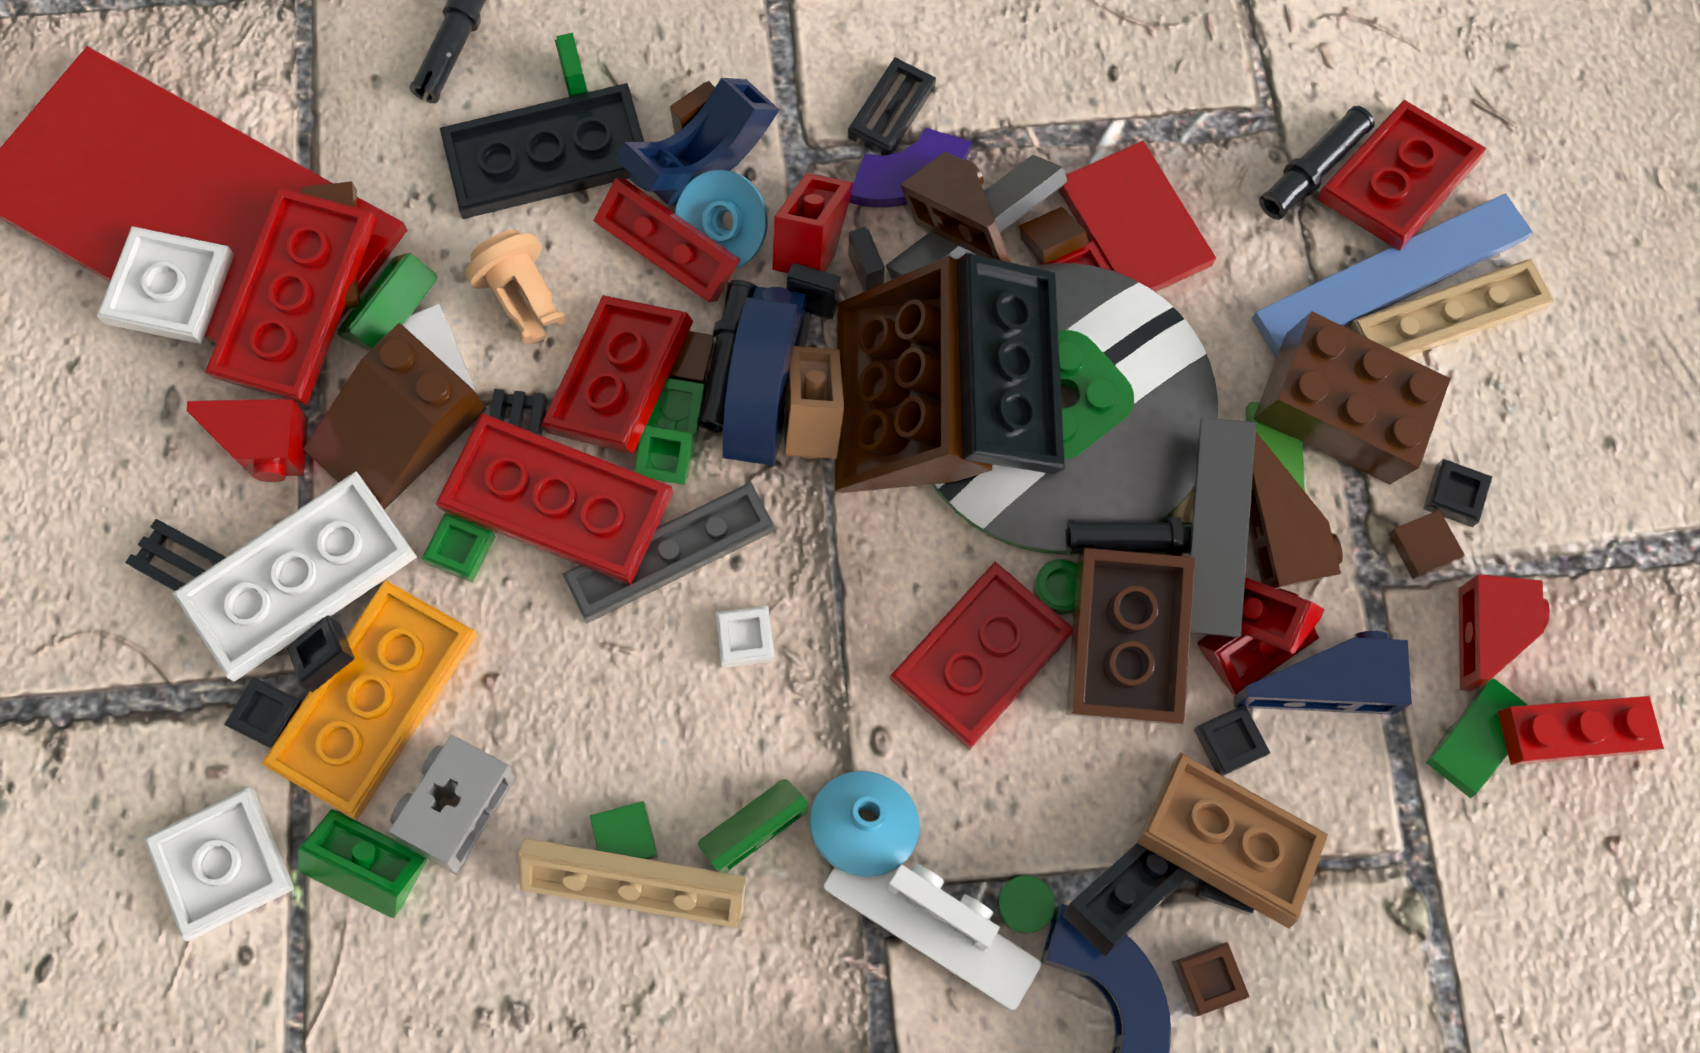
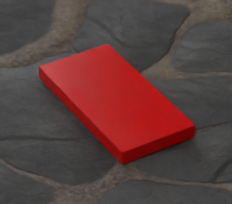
M278 187L205 373L213 379L280 398L293 399L295 402L307 405L345 307V295L350 284L356 278L378 220L377 217L367 210Z
M481 413L435 504L441 511L631 585L673 495V489L670 485Z

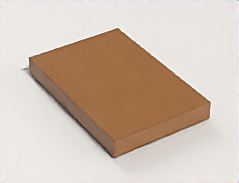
M1180 752L1171 765L1137 843L1290 929L1298 921L1328 834Z

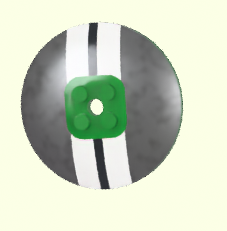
M1051 263L1029 267L1055 272L1061 386L1073 389L1079 398L1075 405L1062 408L1065 469L1056 474H1049L992 464V471L952 483L932 485L943 500L960 517L988 536L1028 551L1069 555L1067 554L1065 544L1068 520H1074L1075 522H1162L1179 507L1195 486L1201 418L1218 419V395L1212 367L1202 343L1183 316L1163 297L1138 281L1111 270L1076 263Z

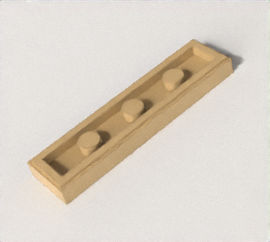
M1530 258L1353 320L1348 328L1403 356L1409 357L1545 309L1554 299Z
M524 838L519 850L520 890L739 928L746 876Z

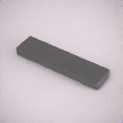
M1032 155L984 191L1000 233L1068 181L1062 166ZM930 231L885 266L891 279H895L948 255L959 259L965 253H973Z
M1201 418L1189 556L1195 558L1191 618L1192 634L1241 637L1256 422Z
M752 482L657 527L631 585L581 565L562 574L586 623H589L775 532V525Z

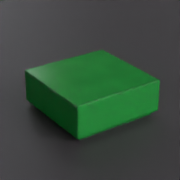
M573 32L556 36L555 44L569 97L587 93Z
M445 512L421 559L430 566L473 583L496 536L488 529Z
M644 801L590 815L598 851L643 859L658 857Z

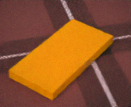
M384 580L346 637L355 659L314 692L310 691L261 764L348 816L358 820L478 634L470 627L389 581Z

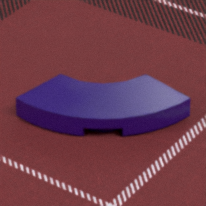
M925 128L918 141L902 152L885 156L864 154L853 183L849 203L883 208L908 204L901 189V183L943 152L966 160L971 150L972 141Z

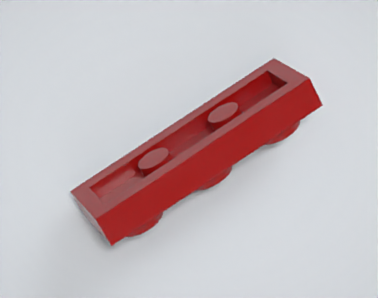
M615 178L593 220L707 302L718 301L741 260L625 178Z
M1650 696L1513 706L1498 711L1510 765L1645 754L1664 749Z

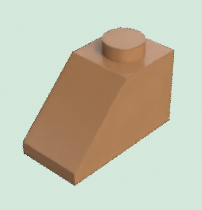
M794 346L785 398V455L800 456L806 459H837L844 411L839 349Z

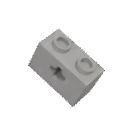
M451 734L443 747L440 745L436 746L428 755L422 767V775L424 777L414 793L405 794L397 803L390 818V822L393 825L389 833L399 844L457 875L516 778L508 764ZM456 795L460 800L456 807L446 805L442 809L438 804L442 797L452 799Z

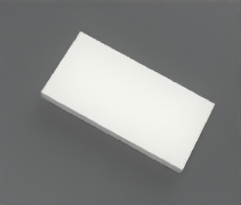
M355 471L172 594L227 678L235 682L304 635L328 615L332 616L416 559L417 556L362 477Z

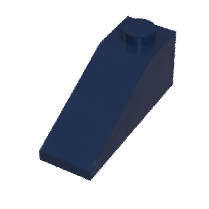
M1383 631L1356 633L1355 638H1351L1246 686L1234 697V708L1245 704L1248 709L1394 715L1412 704L1408 640L1389 639L1388 633Z

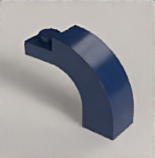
M721 78L698 114L679 132L657 142H624L615 159L629 171L628 177L636 186L645 191L654 192L667 205L677 204L682 191L695 177L713 170L731 171L764 135L780 109L747 79Z
M757 286L753 298H746L735 337L728 376L723 423L722 458L774 465L783 437L787 379L794 344L806 309V293L792 292L782 287L765 288Z
M1060 904L1055 907L1040 961L1042 964L1076 974L1086 979L1103 995L1110 1008L1114 1022V1041L1111 1053H1169L1171 1022L1167 998L1162 983L1144 952L1127 936L1105 957L1062 915L1068 905Z

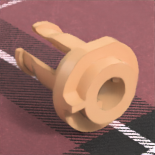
M507 230L488 238L472 251L470 255L471 262L465 270V276L473 288H491L507 317L519 328L522 343L531 344L547 337L542 326L551 323L561 326L566 323L567 317L563 312L557 310L554 305L552 292L534 263L542 249V245L536 235L532 233L520 234L517 230Z

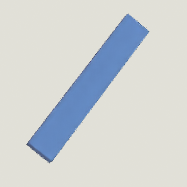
M1505 193L1412 237L1400 251L1391 247L1256 311L1252 320L1277 358L1286 333L1311 311L1347 327L1351 325L1353 320L1376 313L1527 240L1533 231Z

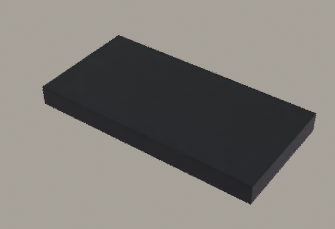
M628 83L440 128L459 211L463 219L613 183L615 178L629 179V171L615 157L624 142H644Z
M965 253L957 259L963 460L1056 474L1065 469L1055 272Z

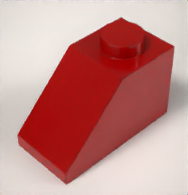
M809 173L804 175L774 216L772 270L788 273L792 263L824 272L827 270L836 254L852 194L853 182Z
M293 399L187 401L186 411L254 479L263 482H281L285 480V476H304L306 451L303 448L307 444L309 418Z
M1478 574L1459 588L1460 690L1472 691L1490 681L1544 633V629L1549 621L1550 608L1547 599L1543 598L1542 580Z

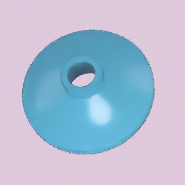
M713 170L702 173L687 184L678 199L675 214L740 258L741 260L736 269L750 262L761 249L768 227L767 210L760 192L744 176L727 170ZM727 211L733 216V226L731 229H727L723 224V216Z
M856 771L840 775L832 779L820 790L812 805L810 832L816 848L831 865L850 875L876 877L894 871L910 857L919 837V816L913 800L898 783L878 773ZM861 809L870 810L877 815V820L867 822L859 816L858 811Z

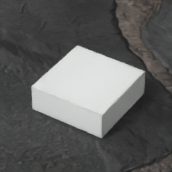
M768 606L716 612L722 668L775 661Z

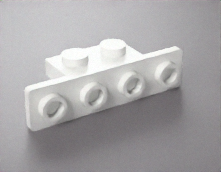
M917 863L912 870L901 864L898 869L876 877L854 876L834 867L824 883L826 892L1009 1010L1017 1009L1038 973L1041 961L997 933L1000 927L990 921L993 915L991 909L966 894L958 901L941 890L945 882L941 877Z

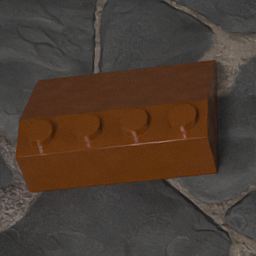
M948 255L839 302L837 349L840 351L844 411L837 459H835L834 491L848 493L952 483L992 471V464L963 460L957 259Z

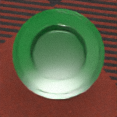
M1065 559L1052 560L1039 570L1034 581V595L1058 615L1074 611L1077 564Z
M1023 875L1013 878L1001 889L997 900V909L1002 922L1009 929L1021 934H1031L1041 930L1050 922L1055 910V900L1051 889L1044 881L1034 876Z

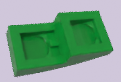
M667 379L640 438L634 472L654 480L686 485L699 431L697 418L701 411L706 388L705 384Z
M1492 678L1478 688L1459 720L1445 731L1426 763L1471 799L1480 791L1508 755L1498 711L1508 707L1526 706L1528 704L1495 678Z

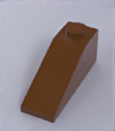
M943 152L900 184L917 225L976 255L1011 262L982 188L984 183L982 173L972 161L963 160Z
M1256 432L1249 531L1261 583L1274 588H1281L1341 574L1339 564L1343 560L1342 546L1337 535L1331 532L1329 521Z

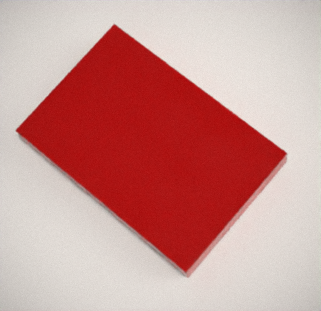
M1403 100L1323 186L1317 200L1400 251L1478 164L1487 148L1415 105Z
M1144 141L1067 174L1068 181L1058 189L1077 222L1086 230L1088 240L1094 239L1112 271L1130 277L1154 292L1213 266L1216 260V256Z
M602 295L541 426L549 434L633 454L694 321L687 312Z
M994 561L890 675V680L971 750L1072 636L1073 627Z

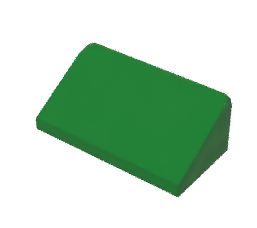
M411 253L393 257L361 298V307H355L337 329V335L370 351L399 322L402 325L406 322L437 281L436 273Z
M780 780L701 838L698 846L717 872L727 873L808 813V801L788 780Z
M333 809L327 813L298 848V869L302 874L391 918H394L401 910L427 862L426 858L399 844L396 840Z

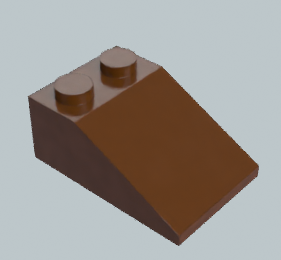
M399 322L360 360L303 450L338 483L357 471L385 510L487 408L464 380Z

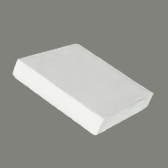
M131 227L97 317L106 325L202 344L235 254L229 246Z
M249 787L143 838L182 940L191 941L295 889L254 789Z

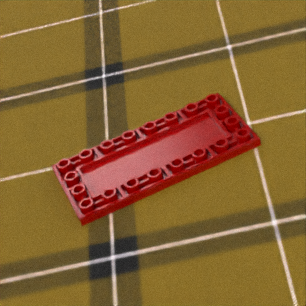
M88 46L85 47L0 147V219L108 282L111 281L131 227L229 246L235 255L204 338L214 344L217 343L277 188L282 187L302 193V187L333 184L329 180ZM357 197L358 208L372 212L378 219L356 275L360 295L408 230L404 222ZM349 309L343 310L340 320Z

